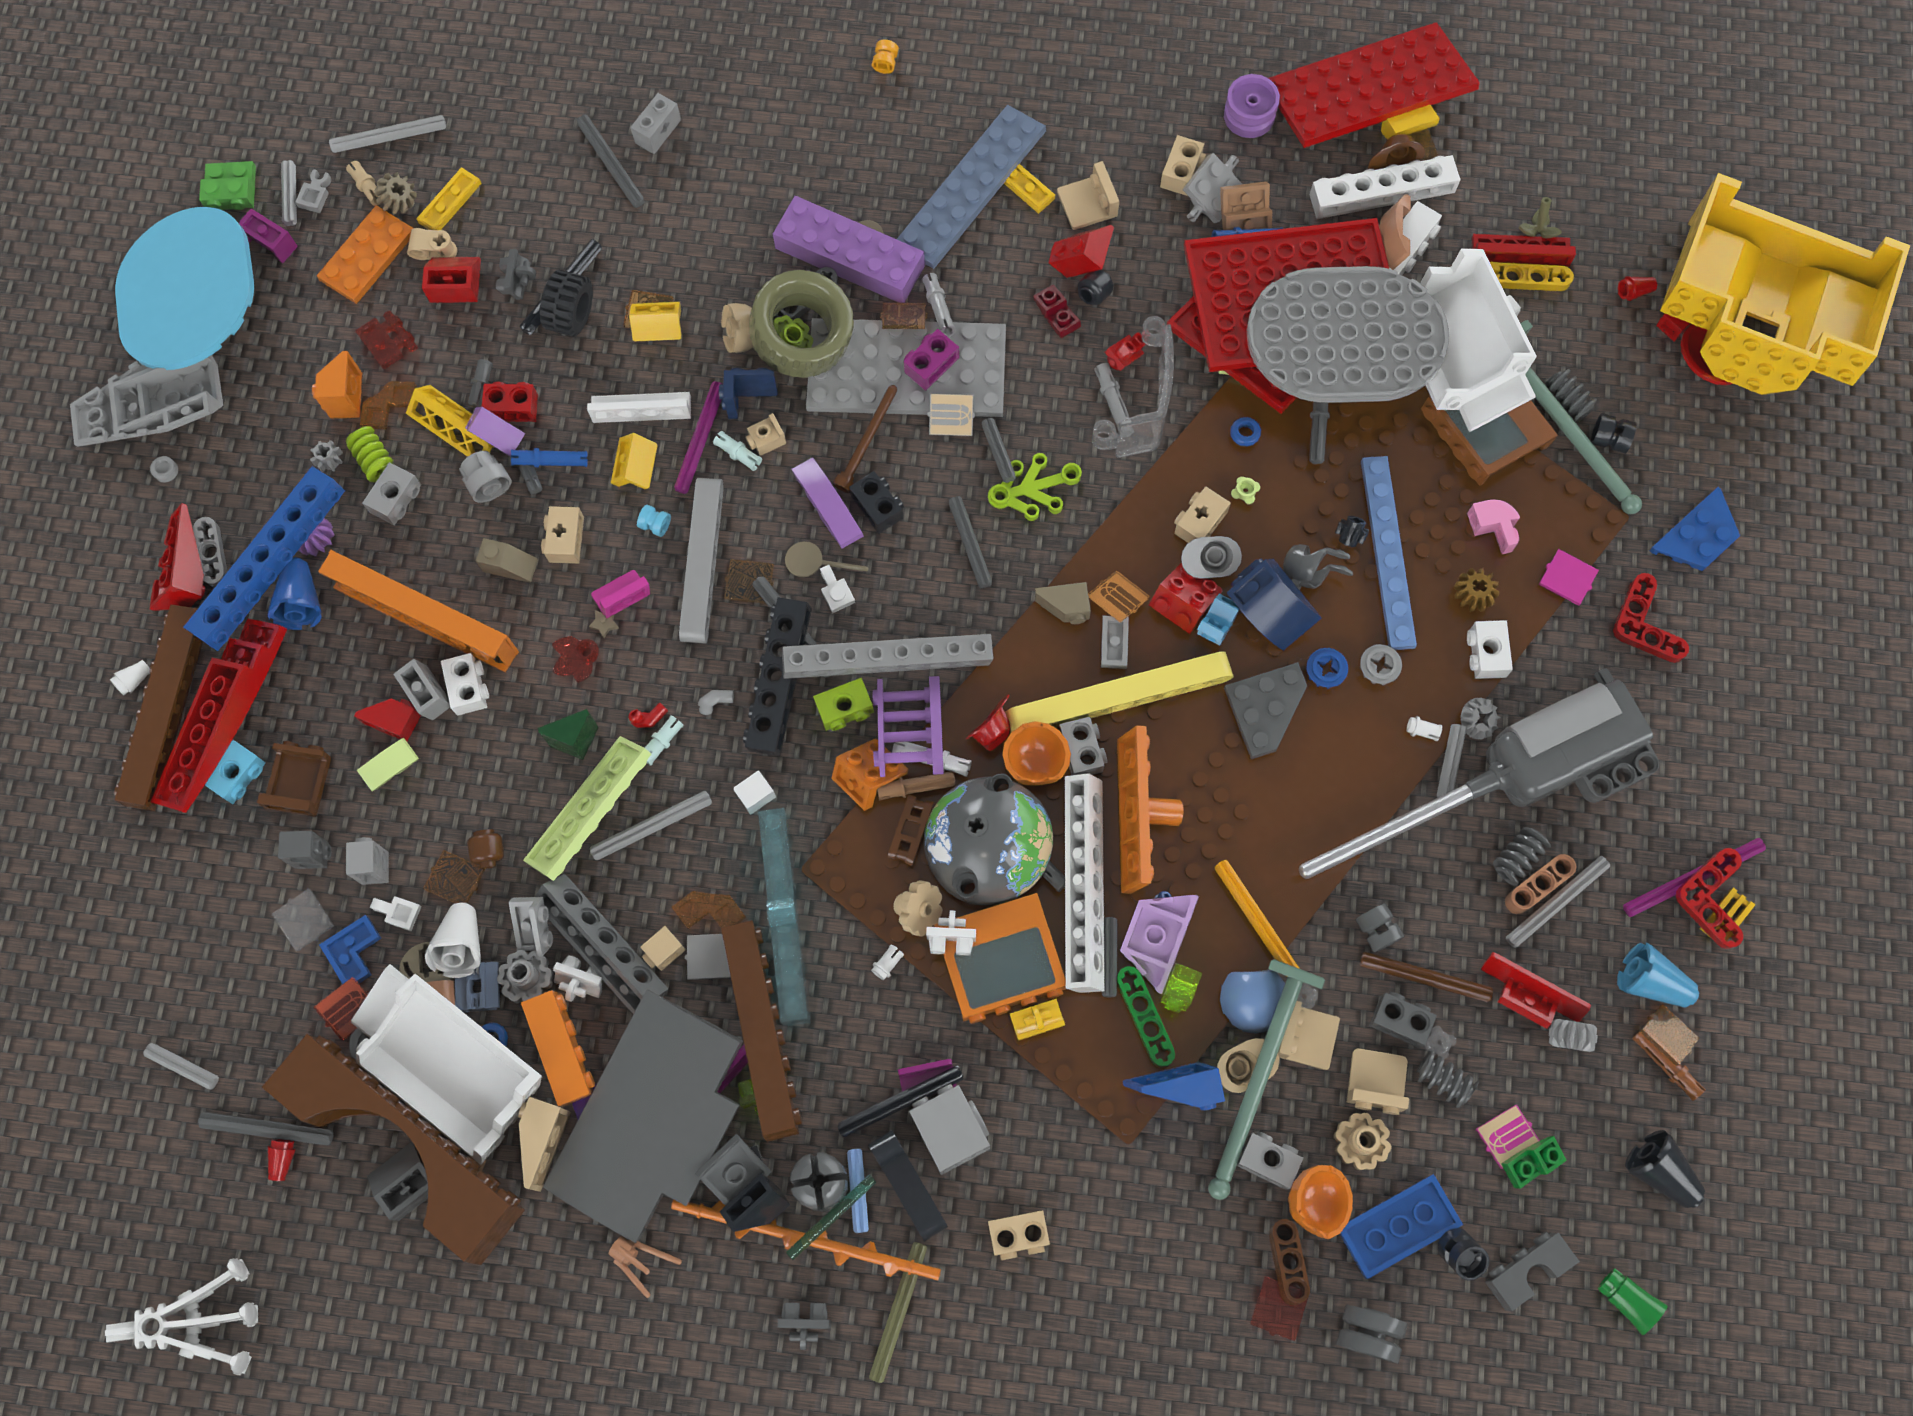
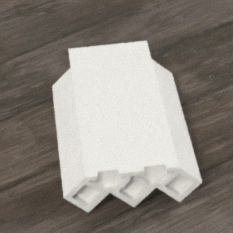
M1461 249L1451 267H1429L1420 283L1428 289L1427 292L1436 302H1439L1444 311L1449 328V344L1440 369L1426 384V387L1436 409L1459 410L1468 431L1471 432L1536 397L1525 374L1537 356L1483 249Z
M391 964L385 968L351 1020L354 1026L370 1038L364 1039L356 1048V1063L480 1165L500 1145L505 1137L503 1135L505 1130L517 1120L522 1104L531 1095L535 1094L540 1086L542 1076L418 975L414 974L408 979Z

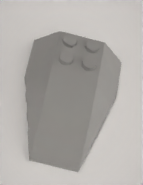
M211 355L191 366L175 370H166L165 368L152 369L135 361L128 366L130 370L121 376L115 374L108 379L107 385L101 389L98 386L70 404L74 445L79 447L168 432L214 413L223 406L218 366L213 356Z

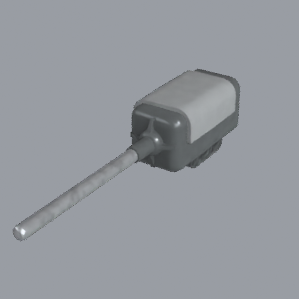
M1615 679L1605 685L1601 683L1594 684L1506 727L1486 751V758L1489 764L1488 771L1445 795L1299 866V873L1303 878L1309 879L1452 808L1497 789L1504 791L1513 805L1526 807L1575 783L1587 801L1592 803L1600 802L1646 779L1658 770L1659 760L1650 745L1653 733L1623 682ZM1639 761H1643L1647 765V771L1639 767ZM1616 772L1624 776L1625 782L1618 781ZM1593 783H1596L1601 787V794H1598L1593 790Z

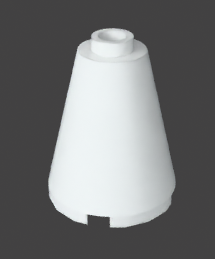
M467 903L453 904L427 947L425 961L434 972L438 969L444 972L443 976L461 978L473 974L474 969L480 966L481 954L476 910Z

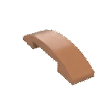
M1408 194L1401 197L1382 216L1379 225L1388 265L1392 270L1410 255V239L1403 235V217L1411 211V196Z

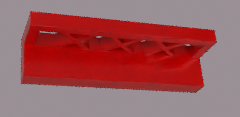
M1473 234L1472 249H1483L1489 262L1569 267L1576 256V246H1570V238L1565 237L1542 238L1540 236Z

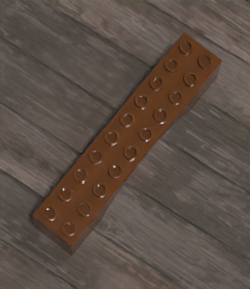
M306 1034L262 1088L300 1121L321 1128L343 1118L364 1115L384 1117L397 1125L414 1143L425 1167L428 1182V1205L423 1227L464 1262L482 1265L525 1211L519 1205L521 1199L508 1190L506 1192L504 1189L499 1188L501 1183L488 1173L486 1175L484 1172L478 1171L480 1165L469 1156L465 1157L461 1153L458 1154L460 1148L449 1139L445 1140L438 1136L440 1133L438 1129L429 1122L425 1123L418 1119L420 1115L410 1106H405L398 1102L400 1100L399 1097L389 1089L386 1090L380 1086V1082L371 1074L361 1070V1066L356 1063L354 1058L351 1056L347 1057L341 1053L342 1048L330 1039L327 1040L321 1035H318L316 1038Z

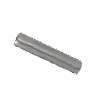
M292 160L281 163L282 222L285 226H295L297 223V207L295 203L296 165Z
M1451 725L1437 798L1454 790L1466 734V727L1463 725Z
M148 1044L143 1052L145 1057L207 1089H214L219 1081L217 1075L156 1044Z

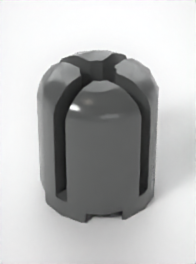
M817 1152L816 1156H813L811 1153L804 1155L795 1163L790 1173V1182L794 1184V1188H791L793 1196L801 1205L814 1211L826 1212L836 1208L844 1200L849 1190V1177L845 1167L835 1157L825 1152ZM820 1175H824V1179L826 1177L829 1179V1182H825L821 1187L822 1191H818L819 1187H814V1181H817Z

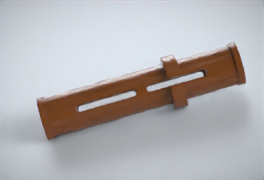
M1646 1027L1634 1035L1632 1039L1670 1077L1669 1080L1672 1083H1676L1692 1101L1704 1093L1706 1089L1688 1072L1689 1068L1686 1065L1682 1066L1651 1035Z

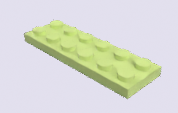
M620 736L523 861L554 881L564 871L566 864L573 855L579 852L583 842L590 833L596 830L598 823L604 815L613 808L617 798L630 786L631 780L646 765L648 758L652 754L644 747Z

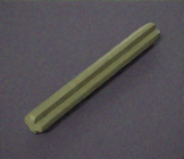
M914 1242L908 1261L915 1260L914 1262L922 1264L927 1246ZM903 1272L869 1375V1379L882 1383L885 1379L918 1275H908V1272Z

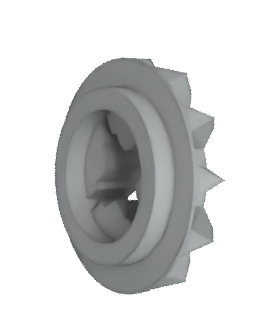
M1379 644L1369 647L1363 653L1360 668L1364 678H1368L1372 684L1385 685L1394 682L1400 675L1402 661L1399 654L1393 648ZM1382 657H1385L1384 666L1387 669L1383 668L1377 673V665L1374 662L1378 663Z
M1474 698L1463 707L1461 724L1466 727V734L1470 737L1484 739L1492 736L1493 731L1498 729L1497 720L1501 717L1496 712L1498 707L1494 706L1491 700ZM1479 714H1486L1483 719L1484 723H1476L1480 718Z

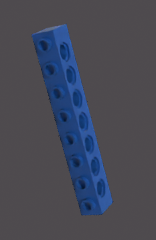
M312 466L183 628L216 651H219L269 586L276 580L284 567L292 560L303 543L308 540L317 525L323 521L326 514L339 501L345 490L334 479Z

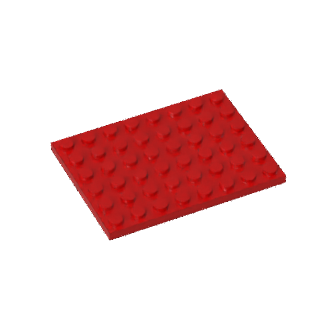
M1377 218L1184 240V251L1209 372L1257 367L1251 357L1247 343L1248 319L1260 293L1272 282L1278 281L1288 273L1307 268L1369 266L1389 269Z

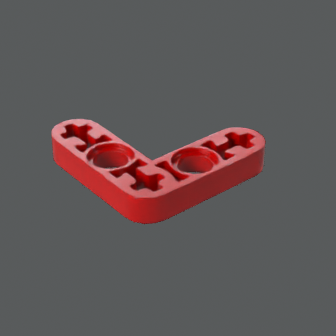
M1641 573L1632 581L1614 625V636L1623 643L1666 661L1679 662L1689 653L1688 643L1681 637L1644 622L1657 589V581L1651 574ZM1644 581L1646 582L1647 589L1642 593V596L1637 595L1642 588L1640 583ZM1629 603H1639L1642 608L1641 613H1633L1629 609ZM1625 625L1629 626V631H1631L1629 634L1624 633L1625 629L1623 627ZM1639 630H1642V632L1638 636V639H1636L1635 637L1638 635L1637 632ZM1653 634L1657 638V645L1647 644L1645 635ZM1664 640H1666V643L1664 644L1665 647L1663 649H1660V647L1664 643ZM1674 645L1678 646L1677 650L1679 653L1677 655L1673 653L1672 647Z
M1725 848L1715 853L1677 889L1675 895L1679 905L1717 945L1724 949L1737 947L1743 941V932L1740 927L1710 897L1741 866V856L1732 848ZM1730 856V865L1723 867L1721 870L1718 869L1717 866L1725 861L1724 857ZM1704 871H1709L1715 876L1713 885L1704 883L1702 879ZM1699 887L1701 890L1697 891L1692 896L1693 899L1688 901L1685 898L1688 895L1687 892ZM1706 908L1713 910L1716 918L1713 923H1708L1703 918V911ZM1723 921L1724 925H1721L1720 929L1715 930L1714 927L1720 925ZM1731 931L1733 933L1731 936L1732 940L1726 941L1724 939L1726 937L1725 932Z

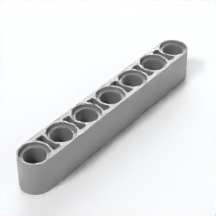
M696 479L679 628L680 642L707 643L723 500L722 479Z

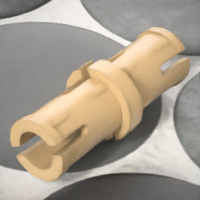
M351 162L356 170H353L350 164H348L346 170L356 181V187L359 191L364 192L373 206L379 205L380 203H377L375 196H379L374 194V190L377 187L374 178L365 172L360 162Z

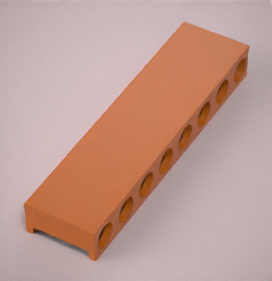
M331 549L318 571L320 574L336 582L333 586L335 590L466 654L471 653L476 659L506 673L513 659L519 653L508 635ZM498 656L503 663L496 662L494 660L495 657Z

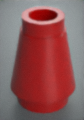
M1627 276L1618 283L1620 298L1628 301L1654 292L1657 289V280L1654 277Z
M271 1140V1145L267 1146L268 1180L285 1181L296 1148H293L294 1141Z

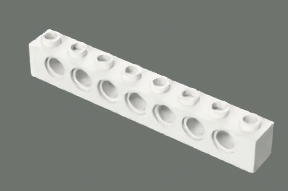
M1091 774L1065 776L1066 989L1079 993L1104 991L1102 780Z

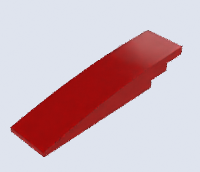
M248 618L239 640L229 639L221 660L211 658L150 802L184 813L188 811L217 767L247 715L273 663L287 628L278 624Z

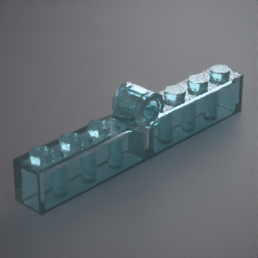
M785 808L758 811L767 891V916L771 929L780 1022L783 1026L810 1023L788 817Z

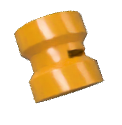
M879 40L876 43V55L873 56L872 67L883 74L892 73L895 68V58L898 55V45L890 40Z

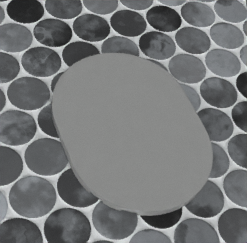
M1369 266L1307 268L1286 274L1285 277L1272 282L1260 293L1249 315L1247 343L1251 357L1260 372L1273 385L1292 396L1308 401L1328 403L1388 401L1402 398L1418 391L1436 375L1447 353L1449 328L1442 307L1427 292L1428 289L1414 279L1410 280L1399 275L1398 271Z

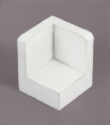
M759 770L734 787L735 793L745 805L750 815L776 798L774 791Z

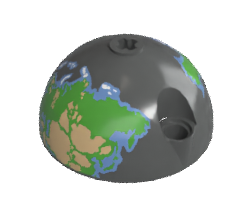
M1001 773L993 777L970 779L949 790L933 808L924 832L925 855L930 870L937 882L957 899L974 905L1006 903L1029 891L1045 872L1053 849L1051 821L1040 800L1032 792L1012 781L1008 775ZM1002 784L1009 785L1007 790L997 792V789ZM982 824L983 829H978L977 832H975L974 828H979ZM975 883L974 891L970 894H964L966 885Z

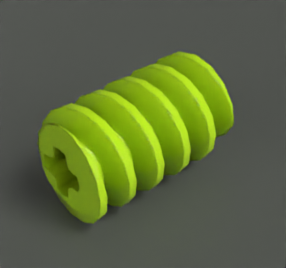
M371 426L362 427L346 438L347 448L352 452V456L356 459L357 464L361 466L362 472L366 474V478L370 482L378 480L389 462L393 464V459L388 457V451L383 449V443L379 441L378 435L374 434V429Z

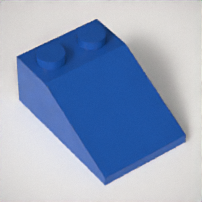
M1200 1062L1123 1080V1086L1184 1103L1192 1107H1199L1200 1110L1216 1108V1103L1225 1101L1219 1068Z

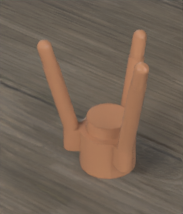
M620 1236L614 1242L608 1254L615 1259L613 1263L622 1269L646 1298H649L650 1293L627 1266L633 1264L646 1275L650 1273V1270L636 1259L638 1251L635 1248L678 1265L682 1261L639 1241L634 1243Z

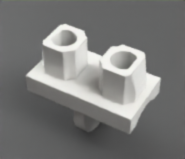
M950 910L949 918H939L938 926H949V928L927 927L926 936L927 940H929L931 954H945L946 941H956V955L970 956L973 942H976V929L955 928L966 926V919L955 918V911Z
M570 955L565 958L562 964L556 962L553 971H555L554 983L560 984L559 990L566 992L565 1000L572 1002L576 995L584 998L586 994L599 998L602 993V977L591 966H589L587 972L579 970L581 961Z

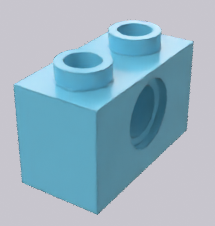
M232 740L205 786L231 804H234L236 800L244 796L246 787L250 782L261 774L266 762ZM239 769L238 775L231 778L232 772Z

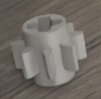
M332 440L328 443L318 441L315 448L311 449L315 457H312L310 461L314 466L318 465L321 472H324L325 469L334 472L335 468L343 463L339 458L343 452L339 447H335Z

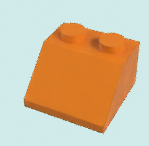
M342 351L316 374V384L312 385L313 398L318 401L322 410L327 413L330 419L360 418L362 372L348 351Z

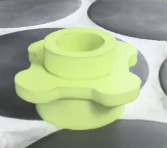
M1237 478V486L1231 491V496L1234 499L1244 500L1246 504L1254 503V496L1260 490L1259 483L1251 478Z

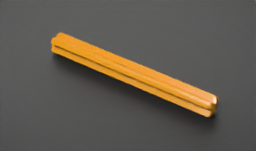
M1227 860L1219 862L1215 866L1216 872L1274 959L1299 968Z

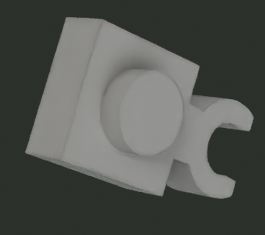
M314 169L311 172V184L304 182L295 203L298 208L321 213L329 194L326 187L331 183V177L328 173L325 172L324 177L318 179L320 176L318 171Z

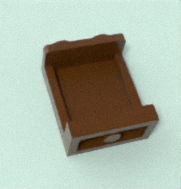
M283 741V744L274 743L272 749L276 751V757L266 794L259 793L257 803L268 810L316 817L332 757L324 752V748L316 745H308V748L299 747V744L290 741Z

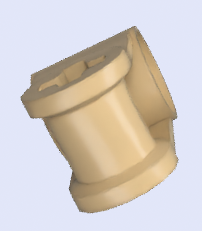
M414 228L411 230L407 254L417 260H430L432 257H455L457 255V247L451 241V237L446 231Z

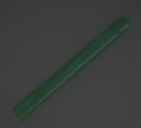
M869 1174L790 1247L786 1251L787 1255L792 1260L798 1257L877 1183Z

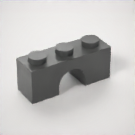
M1547 1231L1543 1232L1533 1240L1535 1245L1530 1249L1526 1250L1524 1247L1511 1256L1513 1259L1511 1263L1506 1266L1500 1264L1489 1272L1491 1277L1485 1283L1505 1311L1515 1310L1535 1295L1527 1282V1273L1532 1266L1537 1265L1541 1267L1549 1278H1558L1580 1262L1559 1233L1548 1234Z

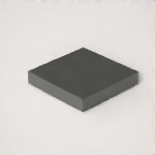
M735 1134L695 1174L726 1206L760 1173L767 1177L771 1170Z

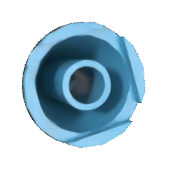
M1639 943L1629 951L1622 962L1626 964L1624 972L1619 971L1617 975L1619 989L1628 994L1684 1008L1693 1005L1699 997L1698 985L1648 943L1646 945Z

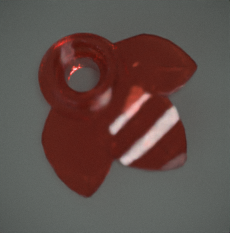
M572 636L558 639L552 644L553 648L561 655L553 668L554 674L559 676H570L573 674L578 683L586 680L591 675L593 662L599 656V647L594 641L590 639L579 641ZM586 649L591 650L590 655L583 656V652Z

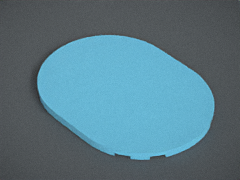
M195 207L176 212L150 227L129 249L117 274L115 295L120 339L125 350L134 359L152 369L165 368L166 370H175L188 367L208 358L221 349L222 346L220 344L230 334L235 335L241 327L247 307H250L252 304L254 278L247 235L242 226L227 212L211 207Z

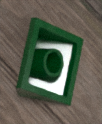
M585 709L537 729L551 748L583 760L599 727L588 709Z

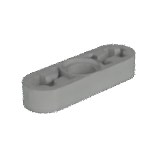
M202 517L194 523L193 532L203 569V580L209 586L215 588L228 572L221 531L213 519ZM208 525L211 527L210 529H208V536L211 539H208L207 536L202 532L206 530V526ZM216 547V554L211 558H206L204 555L206 549ZM210 565H214L215 570L218 572L216 579L210 577L214 574L213 568Z

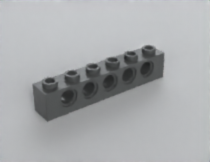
M566 874L557 877L554 881L550 880L542 884L535 897H543L544 906L548 908L549 912L548 919L593 970L602 977V980L633 1015L646 990H650L661 997L665 995L668 991L665 984Z

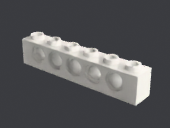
M1453 155L1446 157L1437 156L1430 160H1415L1409 164L1390 165L1378 170L1368 169L1357 174L1347 173L1336 178H1321L1313 182L1309 195L1316 219L1394 205L1406 194L1411 196V201L1455 193L1460 177Z

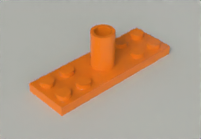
M1135 726L1117 739L1121 893L1132 894L1151 884L1154 876V868L1151 865L1150 857L1153 850V841L1150 839L1149 824L1179 826L1183 819V804L1181 800L1149 797L1148 776L1151 765L1147 761V750L1149 749L1150 738L1147 735L1146 726Z

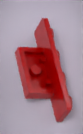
M1492 952L1482 965V971L1504 982L1498 1003L1546 1029L1552 1024L1556 1011L1576 1022H1580L1591 1008L1589 1003L1579 997L1572 995L1495 952Z

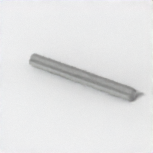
M443 115L332 138L329 140L332 152L336 153L446 129V121Z
M703 791L591 846V855L595 860H600L711 805L712 800L709 794Z
M1599 856L1507 935V942L1513 948L1518 947L1610 867V863L1603 856Z

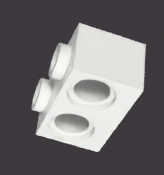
M471 653L442 660L441 665L449 703L455 714L458 716L487 708L486 699L489 698V692L486 684H482L481 675H484V669L481 661L476 660ZM469 668L466 675L459 676L462 669ZM474 691L471 699L464 700L468 692Z

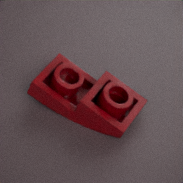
M1054 284L1033 296L1040 311L1060 338L1081 327V321L1067 306L1066 298Z

